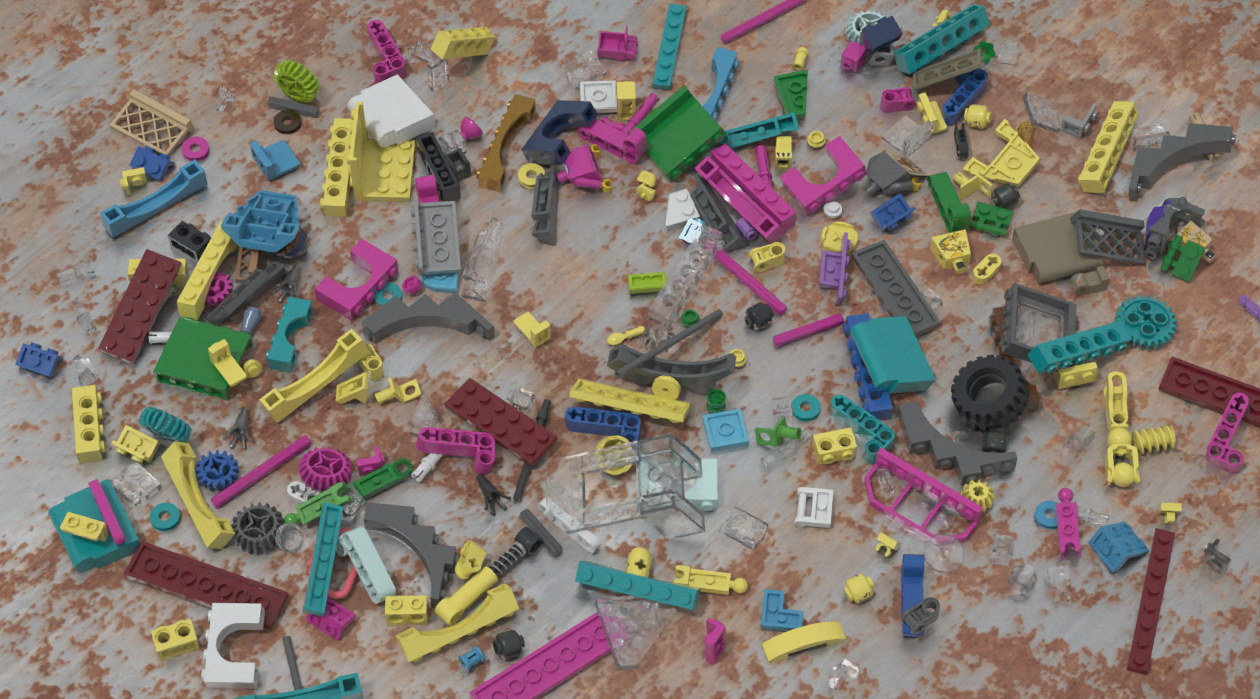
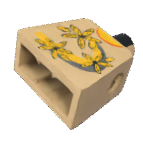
M1190 220L1177 234L1183 237L1180 244L1185 246L1187 241L1191 240L1206 247L1202 259L1210 264L1216 256L1215 253L1209 250L1212 239ZM1177 250L1174 257L1179 259L1182 252Z

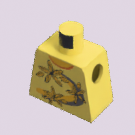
M966 230L932 237L930 250L944 270L954 268L956 274L965 273L967 270L965 265L969 264L971 257Z

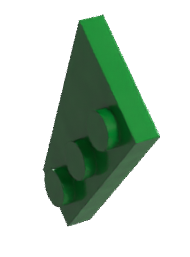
M808 70L777 75L773 79L785 114L796 112L797 119H803L806 115Z

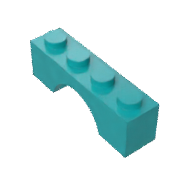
M289 297L287 304L285 303L283 306L282 319L278 320L277 333L272 336V347L266 353V361H268L269 369L292 373L297 354L295 347L288 342V338L295 330L308 327L313 314V307L310 300Z

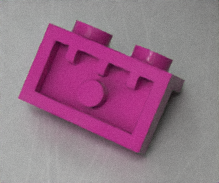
M327 597L323 617L307 613L306 621L334 639L339 640L343 629L355 621L356 614Z
M708 618L706 621L707 635L704 639L706 662L714 665L726 648V627L720 621Z

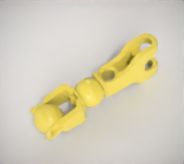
M1114 371L1108 375L1107 387L1104 388L1102 394L1103 409L1106 413L1109 430L1107 435L1109 448L1105 455V466L1108 484L1110 485L1113 482L1115 485L1124 488L1130 486L1133 482L1137 485L1140 482L1138 450L1135 446H1131L1132 436L1128 431L1126 377L1122 372ZM1112 379H1119L1121 385L1118 387L1113 386ZM1115 455H1124L1125 458H1129L1130 464L1121 462L1114 466L1113 457Z

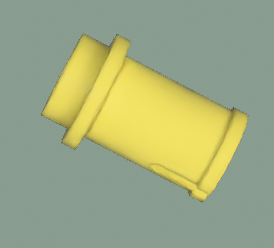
M800 47L795 51L796 57L792 67L797 71L803 70L805 61L809 57L808 50L804 47Z

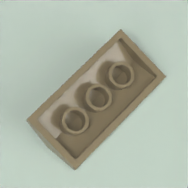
M981 49L918 69L913 73V90H918L985 67Z

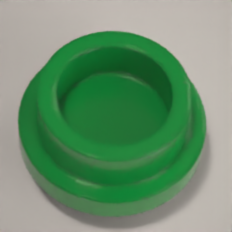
M688 309L682 313L680 320L683 326L690 327L698 322L700 318L695 310Z

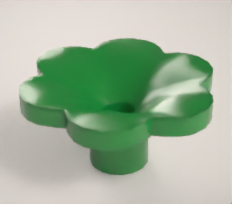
M980 41L973 49V51L981 49L984 63H988L996 55V52L993 50L994 45L986 41Z

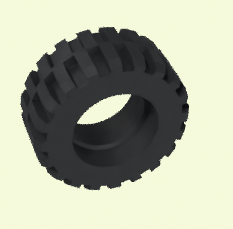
M987 355L985 358L980 356L973 362L970 360L966 363V367L960 368L958 371L959 375H955L953 379L954 384L951 386V398L962 420L975 430L980 428L982 432L1002 427L1006 429L1010 423H1016L1019 420L1018 416L1024 414V407L1028 406V397L1030 396L1028 385L1019 367L1012 360H1005L1004 356L997 355V357ZM992 383L1006 385L1004 393L996 401L987 404L974 402L976 394L984 386Z

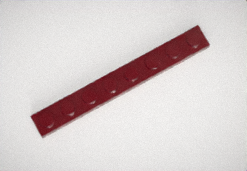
M1155 528L1126 669L1128 671L1144 675L1148 673L1175 532Z

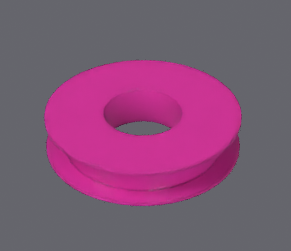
M201 137L187 139L181 148L184 158L189 161H201L208 156L210 151L208 142ZM193 147H200L199 151H191Z

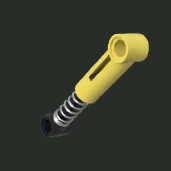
M528 527L522 528L514 538L515 543L513 547H509L508 551H504V555H500L498 560H494V564H490L489 568L484 566L450 598L446 597L441 600L435 608V614L449 626L456 624L462 617L463 612L498 582V575H502V572L507 570L508 566H512L514 561H518V557L535 553L541 546L542 539Z

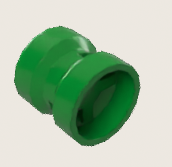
M713 389L707 394L706 408L708 413L725 411L726 394L722 390Z

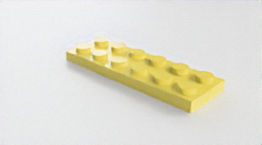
M584 379L577 380L570 389L569 397L579 402L589 401L597 406H612L615 410H630L633 414H648L655 419L662 417L669 419L673 423L683 422L691 407V403Z

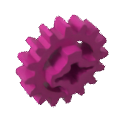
M224 271L216 272L205 300V304L207 303L209 308L212 304H215L217 307L219 302H222L233 292L232 280H230L229 275L225 276Z

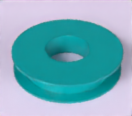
M387 283L383 290H377L374 299L383 306L395 296L401 299L402 292L396 284ZM386 292L393 294L390 299L383 298V294Z
M810 394L798 395L792 401L791 412L800 421H812L820 413V402ZM804 404H807L811 407V409L809 411H803L800 407Z
M171 503L156 505L150 512L152 526L159 531L174 529L180 522L179 509ZM168 513L171 515L166 521L160 520L162 514Z

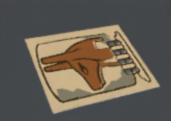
M889 154L910 174L929 176L908 156Z

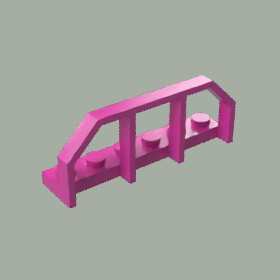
M880 448L877 452L876 463L864 478L870 506L936 546L966 542L980 523L983 507L887 450ZM879 468L888 470L898 479L908 482V485L890 508L874 499L870 480ZM913 487L917 490H922L932 499L939 501L921 526L895 512ZM944 504L949 509L962 514L966 519L973 521L965 533L959 535L937 537L927 531L926 528Z

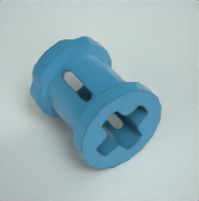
M475 645L465 655H459L458 660L468 672L472 666L479 662H484L485 657L479 647Z

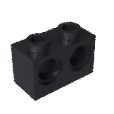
M181 221L168 234L170 246L197 263L211 239L209 234L206 232L202 233L194 225L187 224L184 221Z

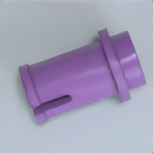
M741 218L736 222V227L742 232L745 240L752 241L757 237V230L752 228L745 218Z

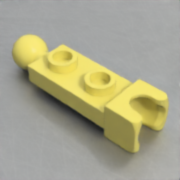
M677 565L675 576L680 579L675 578L673 581L674 583L701 588L700 592L729 595V588L739 594L744 593L748 588V583L744 578H736L732 581L731 573L690 569L689 566Z

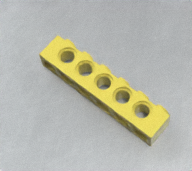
M1114 101L1109 109L1107 118L1102 124V129L1097 135L1096 142L1091 148L1088 160L1085 161L1084 169L1078 178L1083 192H1105L1139 115L1134 102Z
M334 118V125L330 126L332 140H328V151H330V154L326 155L328 169L324 170V179L326 180V183L322 184L324 198L320 199V209L324 210V216L347 217L351 175H348L349 164L346 162L347 153H350L348 139L352 138V135H350V123L353 124L354 121L352 119Z

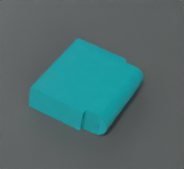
M906 316L870 318L867 322L858 323L850 329L852 338L877 391L888 390L890 394L926 391L935 382L934 374Z
M109 478L99 483L126 542L116 546L109 530V536L106 541L100 539L94 541L61 531L60 526L68 512L105 522L89 487L64 497V502L53 506L48 511L51 521L77 572H83L95 566L99 569L135 553L140 545V541Z

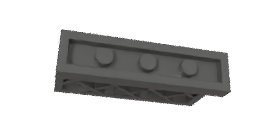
M1082 209L1070 217L1071 224L1075 225L1078 255L1141 266L1145 264L1141 232L1145 227L1144 220ZM1081 226H1085L1090 233L1086 235ZM1096 229H1101L1106 236L1103 238ZM1112 232H1117L1122 238L1118 240ZM1091 234L1099 241L1097 245L1089 238ZM1129 234L1136 236V243L1128 237ZM1107 237L1115 244L1113 247L1105 241ZM1123 240L1131 247L1129 250L1121 244ZM1084 241L1092 248L1091 251L1084 250ZM1102 244L1108 252L1103 253L1098 246ZM1118 247L1124 255L1119 256L1114 249ZM1132 250L1138 254V259L1134 258L1130 253Z

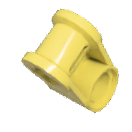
M774 242L752 249L748 256L753 260L755 271L763 272L767 269L783 265L785 263V246L780 242Z
M368 344L367 349L369 353L356 363L364 372L368 373L370 380L378 381L384 376L382 360L373 346Z
M468 540L462 547L459 560L455 566L457 576L462 580H467L472 573L478 572L481 569L487 551L472 540Z

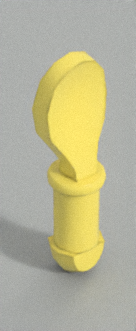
M638 326V328L625 331V334L613 333L608 337L607 343L611 346L619 345L627 338L630 340V338L644 334L646 328Z

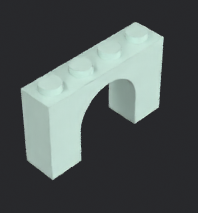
M638 458L637 509H663L665 511L672 509H682L684 511L717 510V459L697 458V480L694 486L684 492H672L665 489L658 480V458Z

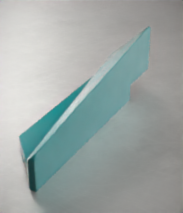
M796 112L726 130L727 135L720 144H727L730 148L781 135V132L799 130Z

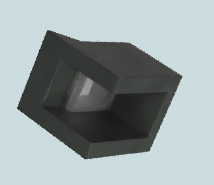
M461 149L445 155L458 182L471 177L470 162Z

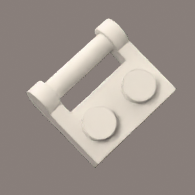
M799 487L797 489L799 499L797 517H795L794 522L795 526L830 528L833 490ZM807 497H813L811 517H805Z

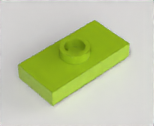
M665 272L628 275L630 294L667 291Z

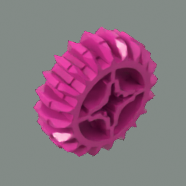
M324 446L322 449L315 447L314 451L308 450L307 454H303L299 462L298 473L301 482H304L306 487L311 486L312 491L317 489L320 493L339 482H345L348 485L352 477V463H350V458L346 457L345 452L340 453L339 449L333 450L332 447L325 449Z

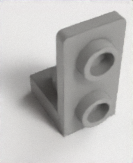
M1093 103L1083 121L1065 115L1060 131L1081 139L1084 133H1088L1091 126L1090 122L1095 121L1098 115V111H1096L1097 104Z

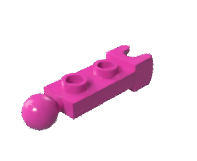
M1062 488L1058 492V499L1062 503L1056 504L1059 545L1062 558H1066V552L1069 549H1074L1077 557L1081 556L1077 503L1071 502L1074 494L1069 488Z

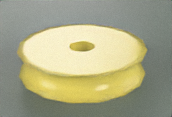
M659 376L652 385L654 395L674 400L679 397L681 391L679 382L670 376Z

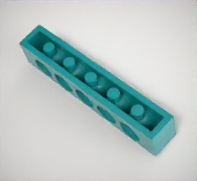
M972 4L894 51L893 54L899 71L913 74L918 68L930 64L935 58L943 56L946 51L954 49L961 42L971 39V36L984 31V28L990 25L985 6Z
M1120 320L1038 344L1029 352L1028 357L1039 374L1045 372L1050 374L1058 368L1066 369L1072 364L1079 365L1088 359L1093 361L1101 355L1106 357L1115 351L1117 353L1122 352L1127 348V344L1132 338Z

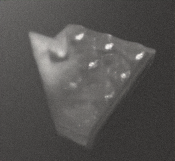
M637 596L596 599L595 606L617 670L637 669L674 617L676 608L659 610L656 601Z

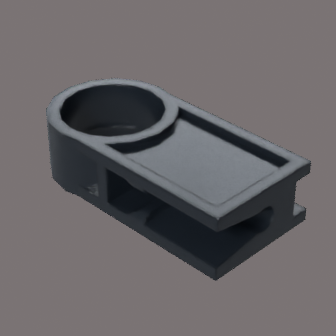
M955 123L954 140L958 159H967L969 149L965 124L962 123L961 129L958 130L957 123Z

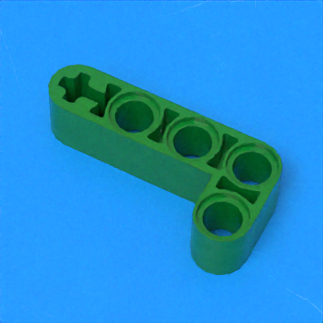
M942 172L929 175L927 177L928 186L948 232L969 230L971 220L970 207L967 203L961 204L948 173Z

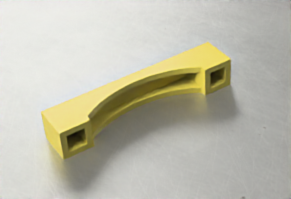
M220 221L177 300L180 317H189L198 321L205 308L204 304L211 282L220 264L230 252L234 253L238 246L222 230L221 224L223 221Z
M350 329L337 339L334 349L313 371L291 385L277 390L275 388L259 400L268 414L278 423L368 354L369 351L363 340L353 329Z
M174 441L161 456L165 467L206 547L223 549L235 535V532L232 531L233 528L228 518L216 516L204 501L196 480L194 463L196 456L190 444Z
M504 583L487 591L488 596L480 607L467 618L452 626L434 631H418L412 627L395 635L403 657L408 662L419 661L423 658V655L429 652L435 653L446 644H454L462 636L475 634L483 626H491L502 617L512 616L515 613L514 611L519 609L511 587Z

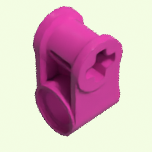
M910 87L887 89L882 93L880 109L885 113L909 111L916 106V101L912 98V89Z

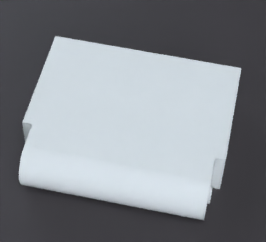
M398 74L360 91V94L351 98L347 104V108L351 112L352 109H355L356 102H363L367 131L381 147H388L395 143L399 145L435 128L434 114Z

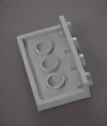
M414 200V206L410 207L411 217H415V223H412V233L417 236V240H413L414 252L418 251V257L415 258V269H419L420 275L461 272L455 201L418 203V200Z

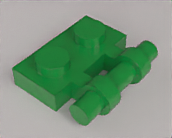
M978 201L969 227L975 228L979 232L986 231L992 233L993 236L998 237L1000 235L1005 237L1013 211Z
M1176 234L1174 240H1171L1169 244L1170 248L1167 255L1162 259L1163 263L1160 269L1167 271L1170 265L1174 266L1172 274L1190 282L1206 247L1191 240H1188L1184 246L1180 244L1183 237ZM1177 250L1182 252L1178 261L1173 259Z

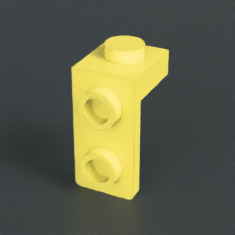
M225 339L214 343L208 348L211 362L230 387L247 378L245 372L231 356L229 344Z

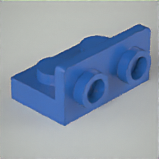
M31 342L30 345L23 343L15 365L52 378L58 360L63 361L64 357L59 356L58 351L50 348L47 351L42 350V346Z

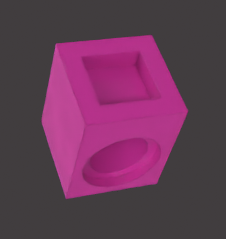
M851 40L841 54L840 66L856 73L866 59V48Z

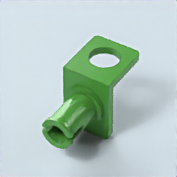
M783 416L773 429L761 427L754 429L757 444L778 447L784 438L799 440L802 434L799 427H787L786 418ZM760 433H766L770 440L762 439Z

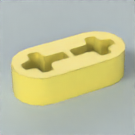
M996 254L987 255L975 267L973 280L978 284L987 283L999 271L1001 258Z

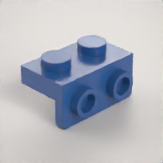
M147 145L145 148L138 146L129 166L135 169L144 167L147 175L162 181L169 165H175L174 162L170 161L171 157L163 153L160 155L155 154L156 150Z
M900 193L871 211L870 215L881 231L886 228L890 231L899 225L897 223L899 220L902 219L904 222L912 217L911 212L916 210L914 206L910 208Z

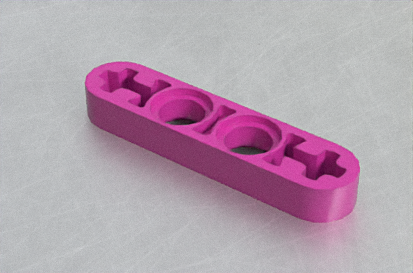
M98 479L89 482V488L115 545L126 542Z

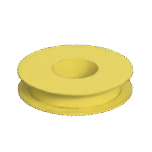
M535 163L525 164L518 171L519 183L526 188H535L536 177L528 178L527 175L530 173H534L537 176L540 173L544 175L545 170L542 166Z

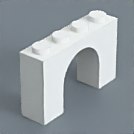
M212 603V610L208 612L210 629L206 631L208 647L204 650L206 665L201 673V679L207 688L257 689L259 668L256 663L229 662L221 657L220 648L226 636L234 631L263 630L265 610L262 604Z

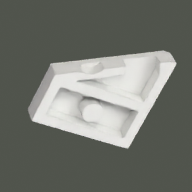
M687 189L669 194L665 223L666 231L686 225L689 218L693 220L696 218L700 219Z

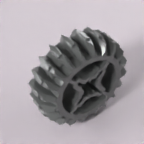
M260 502L257 506L251 503L250 508L244 506L243 512L237 511V517H233L231 526L235 535L232 538H234L235 544L239 545L241 550L246 548L248 553L252 550L256 554L259 550L265 553L267 548L273 551V544L279 545V539L284 537V518L275 506L270 508L268 503L264 506Z

